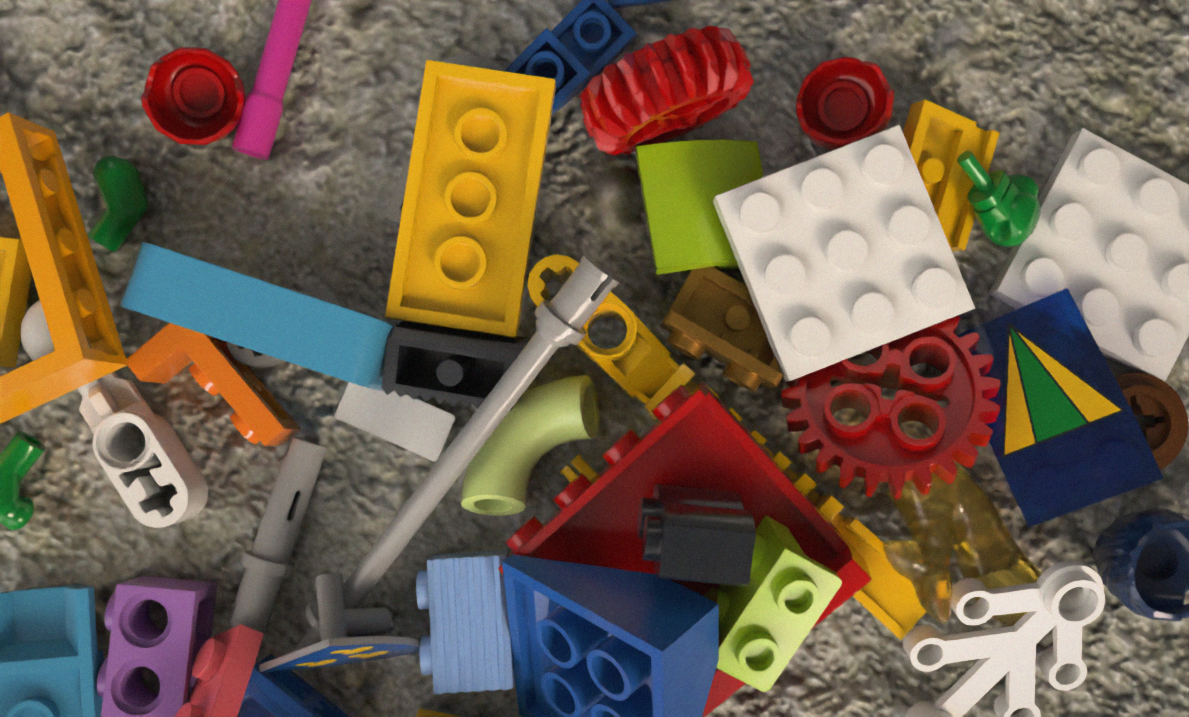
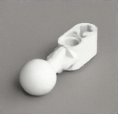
M40 300L29 308L21 325L22 345L32 361L55 351ZM114 371L77 388L82 395L79 411L94 434V453L133 516L146 526L161 528L189 520L198 515L208 499L207 482L170 423L164 417L152 412L133 381L118 377ZM134 424L142 430L145 436L144 450L137 458L129 453L125 444L126 434ZM153 468V469L149 470V472L151 473V475H149V476H145V475H144V473H143V470H144V469ZM173 484L177 494L170 499L171 505L166 506L162 496L166 495L169 491L168 485Z

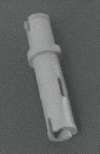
M289 437L252 550L244 551L240 562L245 567V571L227 620L233 627L242 624L261 633H266L283 579L291 578L295 564L290 562V558L328 447L298 437Z

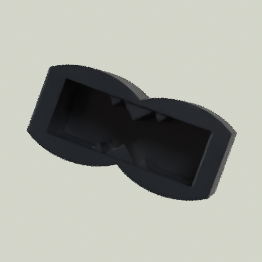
M655 484L652 498L641 497L638 512L637 538L642 539V560L654 562L656 578L743 587L749 585L756 530L753 516L749 510H744L742 498L738 492Z

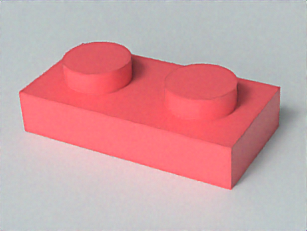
M240 624L208 639L198 651L192 666V675L196 677V681L188 703H185L179 709L175 717H237L264 633Z

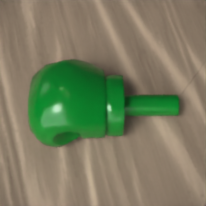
M971 151L963 152L957 158V162L974 183L967 198L970 205L974 208L982 232L997 245L1010 247L1022 244L1033 233L1040 218V203L1037 199L1039 193L1038 186L1028 176L1019 174L1007 175L1004 170H997L987 174Z

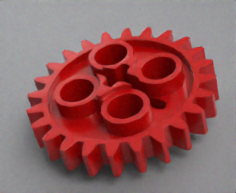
M957 315L942 323L934 324L866 351L865 353L872 355L877 360L871 365L858 366L845 359L792 381L785 382L784 380V383L791 387L781 391L782 407L793 409L792 412L786 415L787 430L789 432L804 431L798 438L799 453L805 454L819 449L820 452L816 459L815 471L820 474L837 465L840 467L839 487L843 489L850 484L855 476L864 478V491L867 497H872L879 481L888 482L894 499L901 498L904 483L912 480L923 496L929 494L932 485V473H935L947 484H952L958 473L954 461L972 468L979 455L973 445L987 447L993 430L986 423H994L1001 407L989 400L996 397L1001 385L1000 380L992 377H983L990 371L994 360L993 356L988 354L972 356L980 338L979 334L976 332L959 338L956 335L960 317ZM920 363H928L938 368L942 375L936 378H925L915 373L911 367ZM838 380L842 385L833 387L830 383ZM883 388L896 390L894 400L881 397ZM944 400L948 406L942 408L936 401ZM844 408L855 409L861 412L866 420L855 426H846L839 423L833 415ZM908 421H918L930 428L933 435L925 439H913L904 434L899 426Z

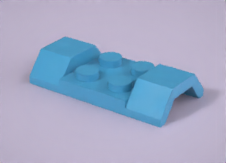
M73 584L0 592V717H101L103 697H100L97 692V678L100 667L104 662L103 649L97 650L94 586Z

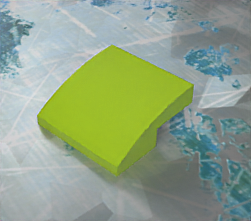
M725 139L692 140L636 146V160L655 274L660 275L713 266L720 271L740 269L713 200L717 195L764 177L757 141Z

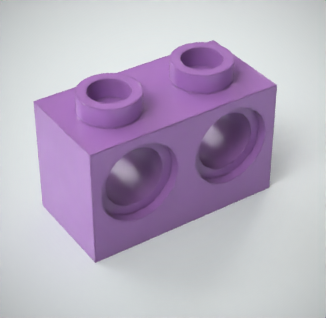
M141 576L116 584V592L111 595L105 611V626L108 631H111L108 657L102 663L97 678V692L100 697H103L101 717H175L179 709L185 703H188L196 681V677L192 675L194 660L202 645L212 637L217 582ZM153 600L162 604L167 611L168 624L165 630L156 627L150 619L149 608ZM144 667L150 668L157 674L160 680L159 695L150 692L144 686L142 681V670Z

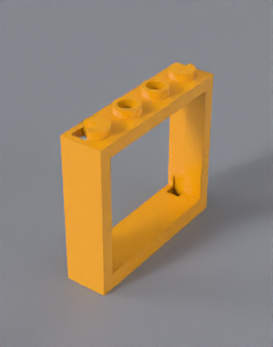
M10 112L0 116V172L7 189L55 351L0 376V424L128 365L56 133Z

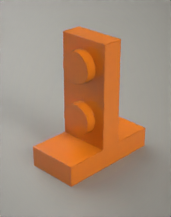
M168 323L126 359L127 366L140 381L166 384L193 361L194 364L189 367L191 375L208 393L213 396H217L220 393L235 411L230 415L233 425L253 444L261 441L264 446L284 445L290 436H294L301 430L299 425L250 367L240 363L232 356L227 348V341Z

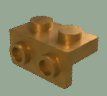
M714 267L693 269L659 326L670 333L666 342L678 351L696 360H700L703 353L715 358L726 365L722 372L723 376L751 392H756L759 385L767 389L777 387L783 374L747 286Z

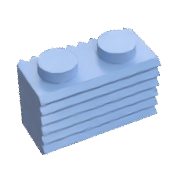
M510 549L433 554L427 559V570H418L416 578L417 604L419 610L429 609L431 635H422L420 639V669L422 675H433L434 694L513 689L515 676L504 576L498 570L502 561L510 554Z

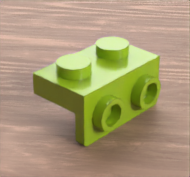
M766 515L756 529L749 585L743 587L720 584L718 588L713 587L704 594V597L719 604V660L716 668L762 692H767L771 689L842 585V581L835 571L804 554L788 527Z

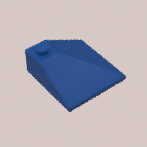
M513 554L502 561L518 713L520 716L702 717L719 660L718 603L671 579L656 578L655 574Z

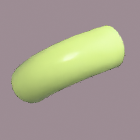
M579 375L562 378L529 388L521 395L513 409L508 412L468 464L462 484L461 505L463 508L470 512L492 516L513 515L524 511L531 471L540 458L557 445L596 437L599 427V404L595 385L591 377Z

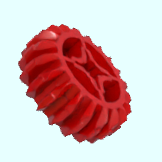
M706 26L700 30L689 28L678 35L668 34L660 41L652 44L646 43L643 48L633 53L624 54L622 60L615 64L607 65L602 74L590 80L580 95V106L584 116L583 122L590 138L593 137L598 149L605 151L606 154L618 155L621 153L629 155L636 151V146L667 143L693 130L703 128V125L712 120L721 118L724 112L735 108L739 101L745 99L754 83L749 70L751 64L744 47L741 46L740 42H737L735 35L732 34L729 28Z

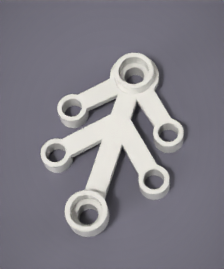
M1066 560L1047 568L1034 583L987 589L983 582L975 578H966L955 583L948 593V602L958 619L966 625L983 624L992 615L1026 613L1013 626L944 636L941 635L937 628L931 625L924 624L913 627L903 639V648L916 669L929 672L939 669L946 663L979 660L936 703L932 701L918 702L910 707L905 717H962L1005 674V691L994 702L996 715L998 717H1041V712L1035 704L1036 644L1052 629L1053 646L1047 648L1040 656L1039 668L1054 688L1063 691L1071 690L1078 687L1085 680L1087 666L1081 659L1082 626L1094 621L1104 608L1105 594L1100 576L1090 565L1084 562ZM980 597L975 604L964 607L969 599ZM934 644L928 651L918 652L924 645ZM1069 663L1066 668L1057 671L1060 666ZM1023 708L1020 712L1012 714L1015 710Z

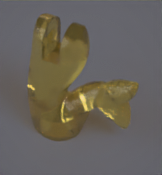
M956 461L954 462L958 473L954 482L949 485L935 473H932V485L927 495L923 496L912 480L905 481L900 499H894L890 488L888 487L887 494L907 523L912 541H885L883 551L893 569L911 581L918 601L924 610L943 624H946L949 620L952 605V579L948 571L952 547L963 579H978L984 583L987 589L1034 583L1042 574V571L1017 545L985 491L966 469ZM1027 612L992 615V617L1004 625L1013 626Z

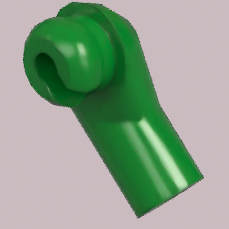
M106 156L101 158L93 169V176L98 184L106 210L88 233V236L103 247L116 253L146 212L148 202L139 172L135 166L124 158Z
M18 431L0 453V523L11 531L22 529L34 513L33 501L28 497L19 495L20 483L46 449L45 445L37 438L22 431Z

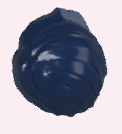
M1152 508L1141 512H1131L1116 518L1100 534L1094 547L1093 559L1103 584L1112 595L1118 598L1121 604L1125 605L1134 614L1152 620L1181 621L1183 618H1188L1189 603L1184 605L1185 593L1189 590V515L1164 508Z

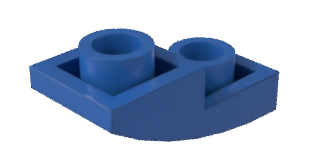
M582 0L552 31L546 28L504 71L555 79L556 91L552 110L553 115L579 94L593 77L600 75L607 65L615 61L637 39V33L605 0Z

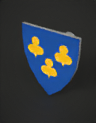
M324 574L315 577L321 642L259 665L260 672L319 668L419 652L420 640L396 636L348 637V635L386 633L391 624L390 613L385 607L345 609L342 574Z

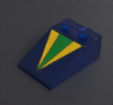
M1064 288L956 334L960 338L977 332L980 338L972 356L988 354L994 358L990 371L983 376L999 379L1001 383L996 397L989 399L1001 406L996 421L994 423H986L993 430L989 443L1028 527L1164 478L1134 413L1068 288Z

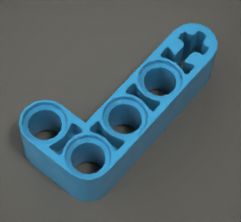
M142 243L120 306L344 381L379 391L383 390L382 379L387 336L395 326L371 316L153 244Z

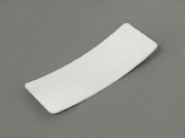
M348 382L335 412L336 419L376 435L433 462L439 459L455 421L453 414L415 398L413 400L407 394L399 397L394 390L387 395L383 390L379 391Z

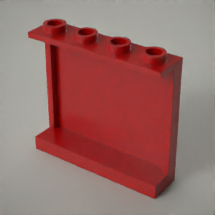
M701 382L690 393L682 384L679 385L651 411L659 419L658 422L641 437L632 429L626 432L602 455L609 464L591 481L582 472L554 497V502L560 507L558 511L543 524L534 515L505 542L512 550L508 557L513 554L655 574L654 562L642 560V539L637 538L638 512L641 497L652 498L655 484L738 492L741 495L744 510H749L753 516L755 530L765 515L788 527L806 556L835 571L842 581L841 587L813 628L872 580L865 559L704 382ZM501 564L498 570L503 575V566ZM673 580L702 596L713 587L718 588L720 585ZM716 668L702 717H706L746 683Z

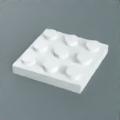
M900 125L717 195L713 200L785 382L792 381L975 309Z
M1082 128L1071 136L1038 199L1041 212L1035 230L1022 244L1013 246L988 294L1134 373L1149 374L1166 381L1189 336V184Z

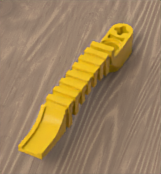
M557 254L544 257L536 263L529 274L527 285L530 298L535 306L538 308L543 300H549L551 295L546 286L549 281L554 279L561 284L566 282L580 263L569 256ZM611 291L583 326L587 333L576 346L608 374L632 399L636 397L644 405V410L654 420L657 417L651 411L679 385L682 384L689 393L698 386L692 380L695 373L684 363L681 366L670 357L671 353L630 308ZM607 317L621 321L627 330L624 341L612 349L599 348L590 340V331L594 323ZM710 389L718 398L719 396L712 389ZM732 408L728 409L739 422L743 419ZM756 430L750 431L749 433L865 559L872 580L852 597L897 638L902 640L940 595L857 518L843 517L839 512L844 506L831 495H819L815 492L813 488L817 485L816 482L805 473L796 474L788 467L792 462L780 451L772 453L764 445L767 440Z

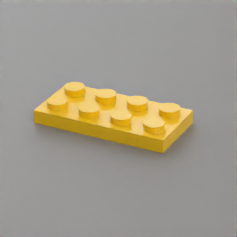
M426 60L385 312L386 318L517 339L556 91L555 79Z

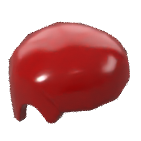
M179 47L160 57L158 61H155L150 66L144 92L141 96V103L156 131L179 144L208 145L224 139L236 128L246 99L245 86L240 79L238 71L231 62L208 48Z
M848 56L822 61L803 78L796 99L797 118L806 136L816 146L833 151L885 130L893 113L894 89L891 88L881 68L874 62L861 61L858 58Z

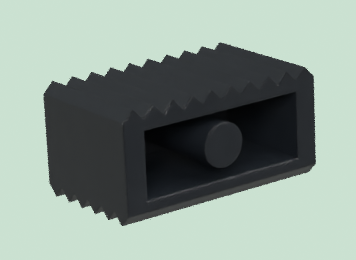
M405 321L400 322L394 329L390 330L387 336L382 389L387 395L395 390L399 397L408 392L413 400L421 394L426 402L434 397L439 404L447 399L452 406L460 401L465 408L473 403L478 409L531 338L517 336L516 339Z

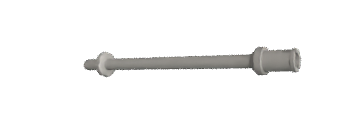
M584 254L580 264L552 301L543 300L534 313L538 318L536 320V333L344 583L345 609L358 608L558 347H566L570 343L578 345L587 332L583 326L613 287H616L620 282L618 277L603 264ZM317 599L312 600L306 607V617L312 627L293 652L321 642ZM308 668V669H297V671H299V672H300V671H307V670H309L310 668Z

